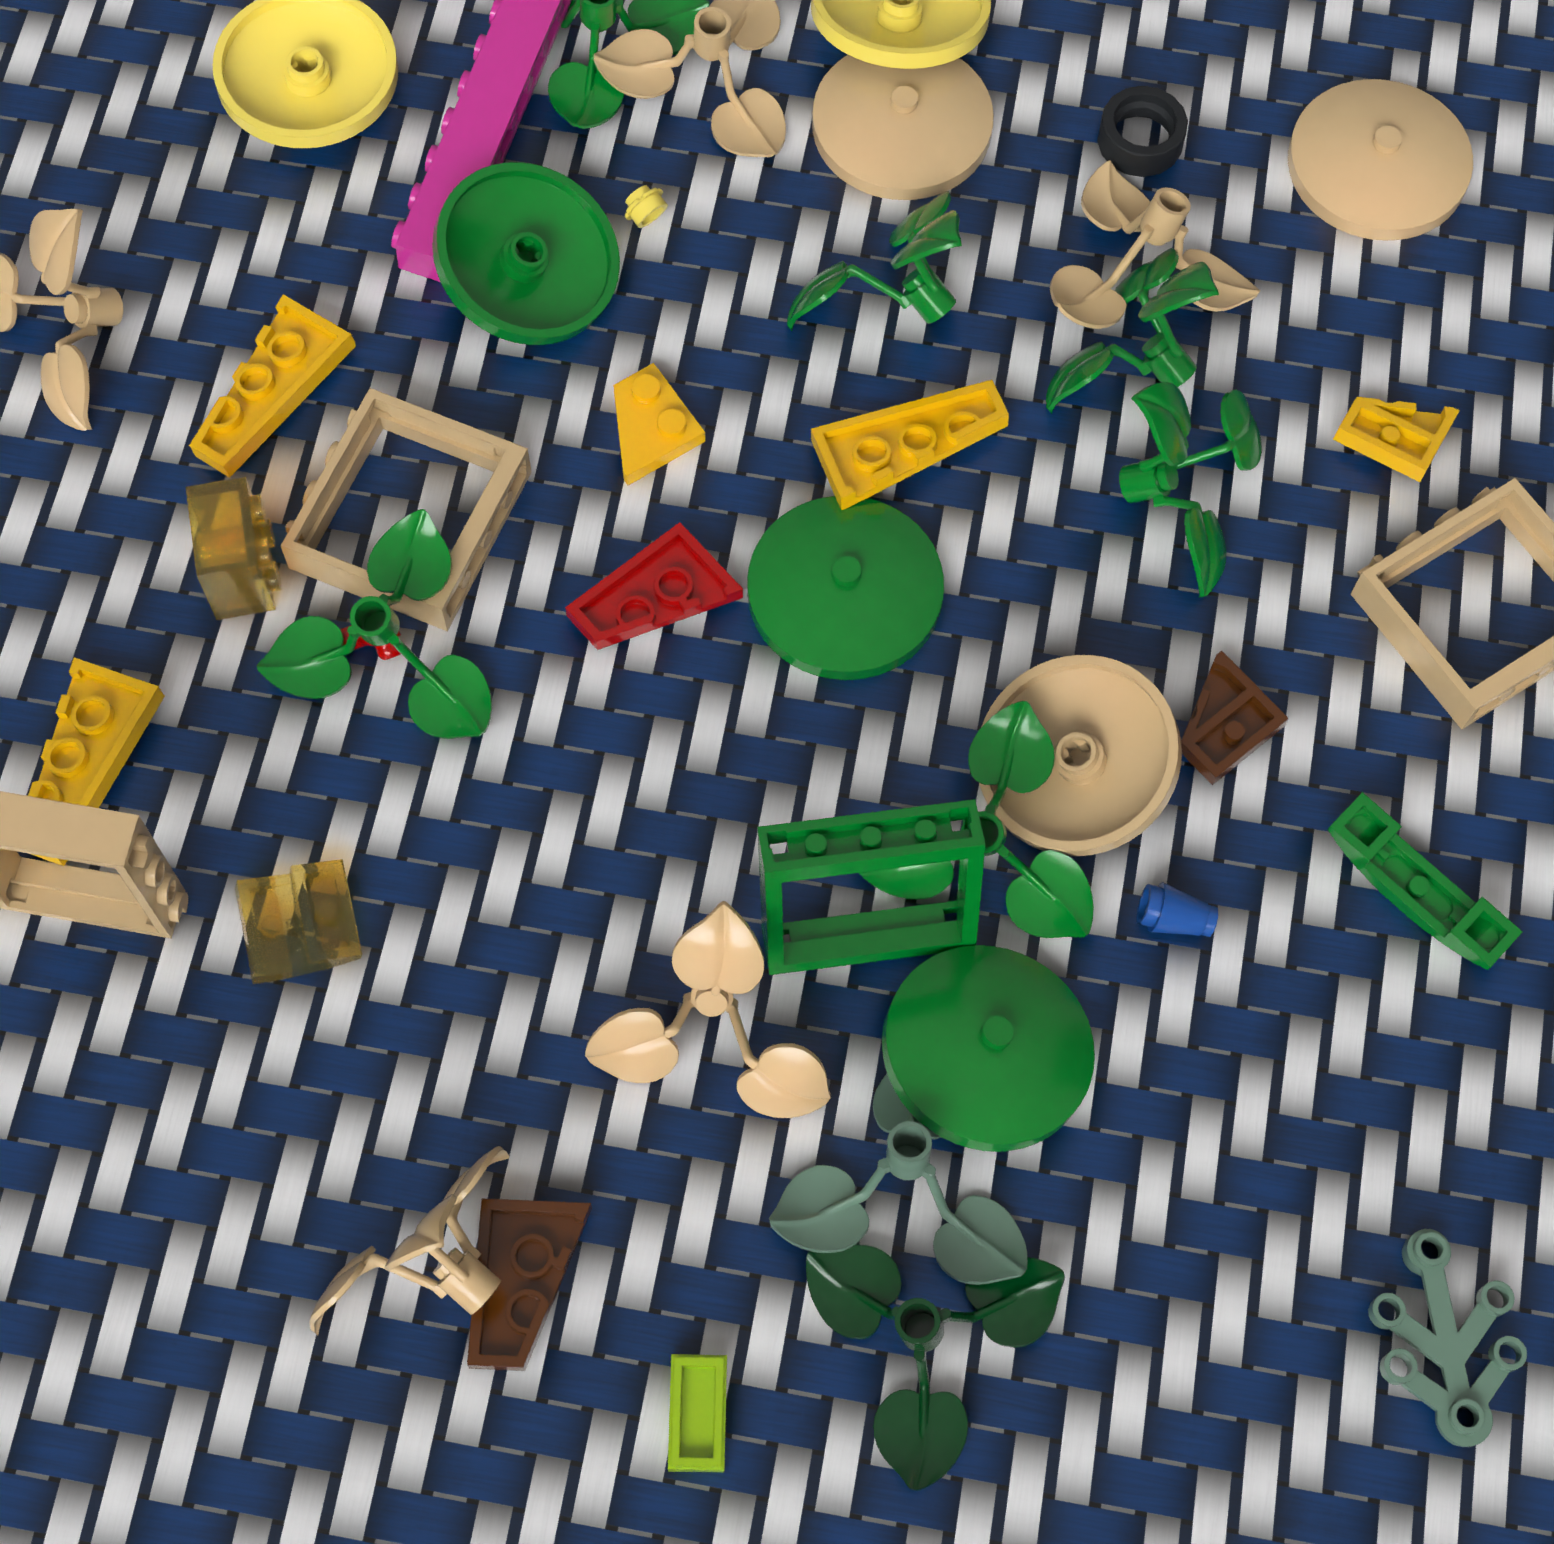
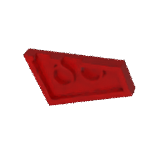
M679 522L566 606L565 610L566 616L597 650L739 600L743 598V588Z

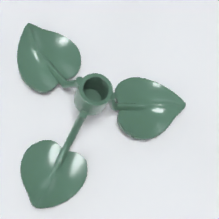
M887 1074L878 1085L873 1098L874 1118L878 1126L883 1131L889 1133L886 1158L878 1161L877 1169L864 1188L855 1194L854 1181L845 1171L829 1165L813 1166L800 1172L786 1186L777 1207L769 1217L772 1229L784 1240L796 1247L817 1253L844 1251L857 1244L867 1233L869 1217L860 1203L866 1201L871 1196L886 1173L891 1172L895 1177L902 1180H915L923 1176L928 1183L941 1217L948 1222L937 1230L933 1241V1250L937 1263L947 1275L965 1284L981 1285L1018 1278L1027 1269V1249L1024 1238L1015 1220L1003 1206L987 1197L972 1195L960 1202L955 1214L949 1210L935 1175L936 1168L930 1164L932 1140L942 1137L930 1131L908 1111L893 1089Z

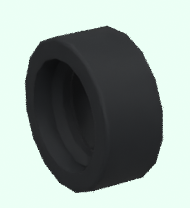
M1149 86L1125 88L1113 95L1104 107L1097 142L1105 160H1110L1115 168L1124 174L1138 177L1159 175L1171 168L1180 157L1186 137L1188 119L1184 107L1177 99L1159 88ZM1126 118H1150L1164 127L1169 134V138L1159 145H1135L1125 140L1116 130V125Z

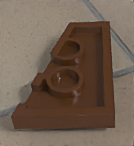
M481 1199L477 1250L481 1255L478 1260L495 1274L501 1282L490 1298L471 1315L467 1360L469 1369L526 1370L592 1210L591 1203Z

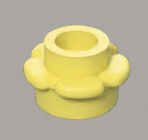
M647 185L636 189L625 201L628 205L625 218L627 220L632 219L638 228H643L655 221L668 207V204L661 197L663 194L662 189H650Z

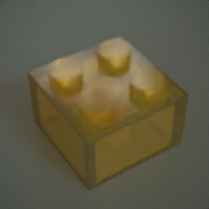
M246 477L186 487L196 574L216 620L276 610L273 592L281 590V580L277 563L272 561L270 548L275 547V537L271 520L266 518L262 495L252 494Z

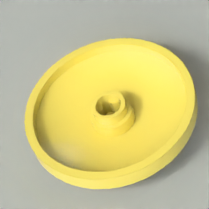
M256 0L237 13L226 25L217 41L213 54L214 81L220 101L228 115L237 125L252 136L274 145L289 148H318L333 145L362 132L373 124L387 108L395 92L398 80L397 55L391 33L378 14L359 0Z
M811 0L813 21L820 33L833 46L864 62L900 69L934 67L966 55L983 39L987 31L991 9V0Z

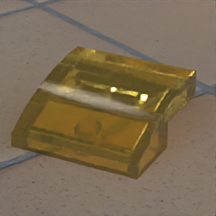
M343 859L292 865L289 874L236 881L235 893L253 984L309 974L346 964L362 957Z

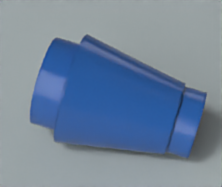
M1161 882L1158 886L1147 884L1141 894L1137 909V923L1147 926L1148 931L1152 933L1211 937L1218 921L1217 907L1208 905V903L1164 882Z

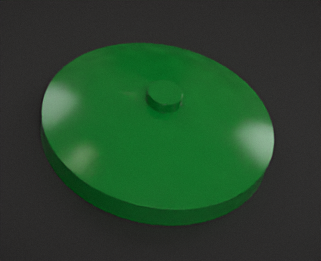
M522 162L499 163L482 168L463 179L447 197L434 226L432 242L433 259L436 272L446 294L460 312L471 322L501 339L526 345H547L575 337L595 322L615 292L620 271V256L617 239L610 221L600 205L585 189L572 179L550 168Z
M835 496L811 500L789 510L779 517L762 535L752 554L747 576L749 610L758 632L768 646L792 666L815 676L836 680H857L878 676L897 668L912 658L933 633L940 616L944 594L942 565L938 553L926 533L910 517L898 509L869 498L842 511Z
M985 945L963 946L943 951L930 957L916 967L902 982L888 1008L883 1025L882 1052L884 1064L893 1089L901 1102L930 1131L952 1143L970 1149L991 1152L1013 1151L1035 1145L1047 1139L1071 1118L1087 1094L1092 1080L1095 1061L1094 1040L1088 1018L1076 996L1046 966L1024 954L1006 948Z

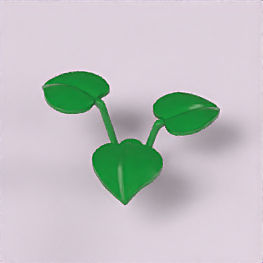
M572 0L561 28H568L580 11L582 23L591 30L588 66L578 62L566 63L552 73L548 83V96L553 108L570 125L580 129L600 126L618 112L624 99V93L611 86L601 75L594 63V53L598 52L599 32L607 30L614 24L616 13L628 32L649 29L665 36L672 45L673 55H676L684 45L685 36L694 34L695 16L700 10L709 7V1L633 0L628 6L627 14L623 8V0H576V2Z
M949 191L940 194L929 203L911 212L894 229L889 238V243L893 247H897L907 240L909 243L894 256L891 261L892 267L898 269L914 262L917 268L903 280L902 286L906 289L903 294L854 264L847 266L844 261L838 262L812 278L795 297L787 318V326L791 332L799 317L831 297L850 277H858L897 300L903 309L912 304L927 324L939 320L955 305L956 299L931 269L926 256L962 246L959 234L960 217L955 210L945 213L951 201Z
M1170 248L1158 255L1153 261L1147 262L1135 269L1116 287L1115 292L1124 298L1126 304L1138 297L1143 306L1138 317L1143 322L1151 321L1157 334L1143 345L1142 351L1145 354L1143 360L1116 344L1106 347L1103 342L1094 343L1073 355L1057 370L1048 386L1046 407L1052 414L1053 409L1062 399L1098 377L1108 367L1114 356L1120 357L1137 367L1143 376L1152 371L1160 382L1172 383L1177 387L1186 382L1194 374L1197 366L1174 337L1164 314L1190 303L1219 295L1211 270L1205 262H1197L1169 278L1179 260L1176 250ZM1163 283L1157 291V296L1149 300V290Z
M1168 382L1156 383L1140 390L1131 399L1143 412L1160 454L1151 459L1122 466L1119 473L1120 488L1128 503L1153 499L1155 508L1171 506L1187 510L1184 520L1187 543L1198 582L1199 598L1205 597L1215 587L1224 571L1226 544L1222 529L1213 511L1207 510L1202 512L1200 503L1196 501L1168 497L1171 490L1178 487L1177 469L1232 450L1239 470H1252L1258 465L1261 458V436L1245 395L1240 390H1231L1225 393L1221 401V421L1228 440L1222 445L1187 456L1189 444L1186 437L1190 433L1191 420L1185 398L1176 385Z
M424 509L417 510L399 520L374 546L367 563L369 582L376 590L384 593H393V595L367 596L361 598L353 605L350 612L352 626H349L347 629L349 637L345 645L343 633L335 623L320 616H308L290 624L279 635L266 656L257 664V670L260 674L282 691L302 698L321 699L341 691L350 681L352 669L344 655L354 651L358 637L361 636L367 643L374 646H383L391 643L425 677V679L417 682L412 687L408 698L409 714L422 731L433 737L443 739L479 737L487 731L491 720L492 698L489 685L483 673L474 663L461 656L447 655L431 671L397 636L400 623L398 616L390 606L399 603L402 600L403 594L416 601L427 600L435 596L445 587L451 575L452 558L449 548L438 532L430 515Z
M1019 701L993 715L978 731L969 749L968 765L972 777L983 785H997L996 792L990 803L986 806L985 811L978 812L986 844L985 856L998 853L1022 874V876L1010 883L1006 892L1007 912L1018 928L1030 935L1042 938L1085 937L1090 933L1092 927L1094 904L1089 882L1081 867L1071 857L1061 852L1046 850L1035 857L1029 868L1004 846L1007 837L1006 828L1003 822L995 816L1007 787L1017 793L1032 792L1048 780L1054 767V747L1047 731L1037 718L1031 705L1027 701ZM951 861L862 872L859 874L871 885L885 893L905 899L921 900L934 897L943 892L954 878V869Z

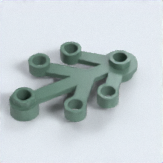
M1421 1229L1405 1241L1402 1248V1258L1411 1272L1422 1277L1433 1333L1408 1315L1403 1300L1393 1293H1383L1376 1297L1369 1305L1368 1314L1375 1326L1385 1330L1390 1329L1439 1366L1445 1389L1419 1372L1416 1358L1405 1349H1394L1383 1356L1380 1362V1372L1388 1383L1401 1385L1435 1411L1436 1426L1440 1434L1448 1442L1459 1447H1473L1483 1442L1489 1436L1493 1426V1415L1488 1403L1507 1375L1525 1364L1527 1350L1522 1341L1513 1336H1504L1496 1340L1488 1351L1489 1363L1471 1387L1469 1386L1465 1363L1496 1317L1505 1314L1513 1307L1515 1297L1512 1289L1506 1283L1498 1280L1488 1282L1478 1290L1476 1295L1477 1304L1457 1331L1444 1267L1451 1258L1449 1242L1436 1230ZM1428 1241L1436 1246L1438 1250L1437 1259H1429L1422 1253V1242ZM1488 1290H1495L1502 1295V1308H1495L1488 1302ZM1381 1302H1387L1394 1307L1396 1311L1394 1320H1386L1380 1315L1378 1307ZM1501 1345H1507L1514 1350L1516 1354L1514 1364H1508L1501 1359L1499 1354ZM1393 1357L1400 1358L1406 1363V1376L1400 1377L1392 1372L1390 1361ZM1459 1407L1467 1408L1473 1414L1474 1423L1472 1427H1465L1459 1423L1457 1419Z

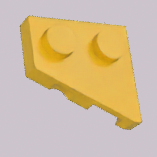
M654 363L613 385L623 477L627 486L705 442V431Z
M1356 397L1333 440L1421 482L1460 410L1444 406L1441 414L1416 411V403L1402 401L1387 403L1375 398Z

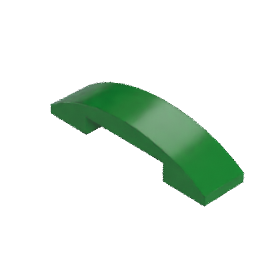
M1362 792L1327 829L1335 842L1367 880L1409 919L1439 942L1472 963L1486 970L1491 968L1523 931L1484 897L1475 902L1403 840L1397 834L1402 826Z

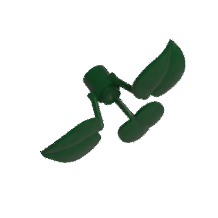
M854 1245L851 1248L836 1253L808 1252L806 1257V1275L811 1298L820 1316L833 1331L850 1339H866L877 1331L883 1315L890 1320H895L896 1330L903 1343L914 1351L919 1379V1393L903 1389L890 1394L878 1407L873 1425L874 1437L880 1453L911 1490H922L944 1477L961 1455L968 1435V1418L961 1400L950 1392L930 1394L926 1352L936 1348L942 1341L944 1324L946 1322L975 1323L982 1319L986 1335L998 1345L1019 1348L1033 1344L1047 1332L1054 1319L1065 1280L1062 1269L1046 1261L1027 1257L1026 1272L1018 1278L981 1285L966 1284L967 1298L976 1309L973 1312L950 1311L947 1308L938 1311L933 1303L923 1298L909 1299L900 1307L896 1306L891 1309L889 1306L900 1296L902 1281L896 1263L884 1251L868 1245Z

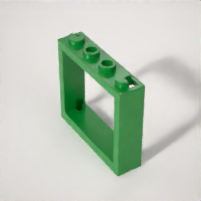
M975 799L757 827L762 935L769 975L938 954L953 948L977 944L986 844ZM963 820L962 830L952 831L951 821ZM786 842L787 853L773 854L770 844ZM960 860L957 901L783 923L782 883ZM957 913V920L946 922L944 914ZM789 934V942L784 943L783 935Z

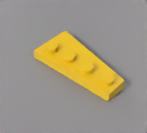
M284 294L275 306L278 313L270 326L264 325L255 339L257 347L247 363L241 362L234 372L232 378L235 383L227 396L218 398L189 445L197 458L229 478L356 347L351 333Z
M988 380L811 428V441L842 511L1007 427L1009 413L993 380Z
M74 657L69 670L72 679L67 695L61 694L55 712L59 719L52 740H46L41 755L44 765L39 780L32 782L28 796L99 808L165 695L157 685ZM34 855L61 866H65L66 862L68 861L63 859Z

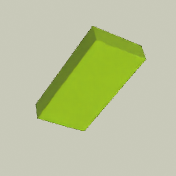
M671 1354L668 1472L725 1473L727 1355Z

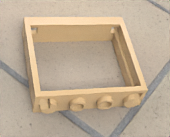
M369 388L358 410L351 409L347 420V429L341 440L333 442L325 459V468L319 479L311 481L306 488L303 497V507L295 521L290 520L286 524L287 535L281 544V549L288 568L362 598L367 596L379 597L382 594L391 596L393 593L380 592L371 585L366 569L315 550L382 430H387L493 471L494 473L450 553L452 570L445 587L435 596L422 601L412 600L403 594L402 600L399 603L390 606L392 610L448 631L532 473L528 448Z
M1516 478L1497 489L1495 487L1492 489L1486 487L1474 497L1472 505L1462 511L1457 507L1450 509L1435 522L1433 529L1423 535L1420 531L1411 533L1398 544L1396 551L1386 558H1383L1380 554L1374 556L1369 565L1357 572L1360 577L1351 593L1355 601L1461 730L1554 671V636L1470 689L1387 588L1498 519L1503 522L1554 582V522Z
M0 791L1 909L172 939L176 922H179L182 912H187L188 894L139 815ZM18 852L114 868L119 874L69 865L61 866L52 862L24 858Z

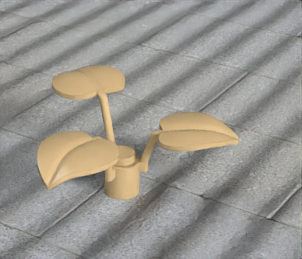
M714 0L709 7L700 10L696 14L694 34L685 36L684 45L673 58V49L669 40L657 31L649 29L627 32L616 38L606 48L594 53V63L604 79L618 91L640 99L655 98L670 91L674 85L672 68L680 66L692 48L704 60H719L726 94L730 102L719 105L713 112L711 131L716 142L728 152L748 157H772L777 155L784 145L786 123L779 103L772 95L760 88L749 89L738 98L734 90L728 53L729 46L733 42L743 50H758L768 46L775 40L779 33L781 21L780 12L775 0Z
M1110 160L1100 166L1088 180L1081 197L1082 210L1092 223L1103 230L1117 231L1123 229L1127 234L1133 232H1141V234L1105 282L1096 272L1089 268L1069 265L1059 269L1050 283L1053 303L1068 319L1078 325L1093 329L1110 327L1122 318L1127 306L1124 298L1111 288L1120 279L1146 241L1152 245L1162 246L1166 242L1175 239L1174 249L1179 256L1176 268L1182 271L1197 262H1205L1211 270L1213 281L1219 292V295L1193 302L1195 305L1209 311H1226L1253 300L1261 291L1235 269L1206 251L1188 249L1183 254V243L1188 228L1183 226L1182 223L1191 208L1188 198L1176 189L1165 187L1157 190L1153 199L1149 201L1138 188L1121 176Z
M43 210L34 217L30 227L29 250L31 261L34 267L42 272L41 281L43 284H46L52 294L62 295L66 291H70L72 294L66 297L18 294L19 275L17 267L7 255L0 253V332H8L14 327L17 319L16 303L63 306L66 319L70 323H75L81 329L58 340L55 344L56 352L44 355L41 363L42 392L48 407L61 422L77 430H92L88 418L90 393L88 366L82 352L72 344L86 336H97V327L117 326L123 317V302L119 292L114 288L86 287L71 282L83 210Z
M726 901L719 903L709 915L688 929L674 946L672 952L674 972L685 985L691 987V992L683 995V1004L673 1022L665 1028L662 1017L656 1011L649 1008L628 1009L610 1017L599 1026L589 1038L586 1046L585 1057L594 1066L624 1081L650 1083L664 1078L676 1066L679 1058V1049L670 1037L675 1036L680 1031L691 1008L695 1007L701 1014L709 1017L719 1016L726 1011L729 1013L743 1060L751 1067L744 1071L737 1079V1092L747 1106L762 1115L775 1118H793L812 1113L825 1106L831 1099L826 1070L819 1058L807 1048L794 1043H781L766 1048L761 1053L759 1059L753 1055L739 1015L738 1000L733 998V994L747 993L760 982L764 972V956L750 926Z
M500 1146L495 1147L465 1171L451 1186L443 1201L424 1216L417 1225L415 1233L404 1239L389 1259L375 1254L376 1249L370 1246L347 1263L332 1279L318 1300L310 1317V1329L318 1335L324 1312L346 1293L359 1276L376 1267L383 1268L388 1272L390 1271L426 1287L441 1299L448 1294L470 1315L474 1314L494 1293L501 1280L478 1260L481 1253L470 1243L457 1220V1215L463 1199L471 1192L487 1167L495 1162L509 1159L508 1153ZM446 1223L464 1253H461L456 1247L448 1254L441 1249L444 1247V1228ZM429 1252L440 1262L433 1271V1274L440 1280H434L401 1264Z

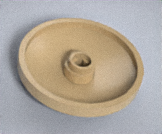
M846 55L826 73L819 84L813 102L812 129L815 144L822 159L844 182L862 192L880 198L917 200L949 191L975 172L982 163L990 145L994 114L991 98L985 84L978 74L960 58L934 67L900 69L874 65Z
M1363 79L1332 87L1321 93L1306 106L1296 122L1289 143L1288 168L1292 183L1303 202L1326 223L1343 232L1361 238L1383 241L1401 240L1416 237L1433 230L1455 212L1465 195L1472 177L1473 153L1468 135L1462 124L1439 100L1418 88L1404 83L1381 79Z
M1064 656L1046 661L1027 670L1012 681L996 698L984 718L982 726L1005 707L1019 701H1027L1047 731L1054 747V767L1048 780L1038 789L1029 793H1017L1007 787L1005 795L996 810L995 816L1003 822L1007 830L1021 841L1042 851L1054 850L1067 856H1086L1103 853L1115 849L1140 835L1158 818L1168 804L1175 790L1181 768L1182 747L1179 728L1164 696L1147 677L1136 669L1120 661L1102 656ZM979 783L982 794L987 804H989L996 792L997 785H983Z

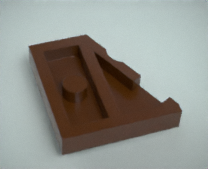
M1220 651L1214 659L1182 737V755L1211 785H1214L1284 728L1289 718L1223 651Z

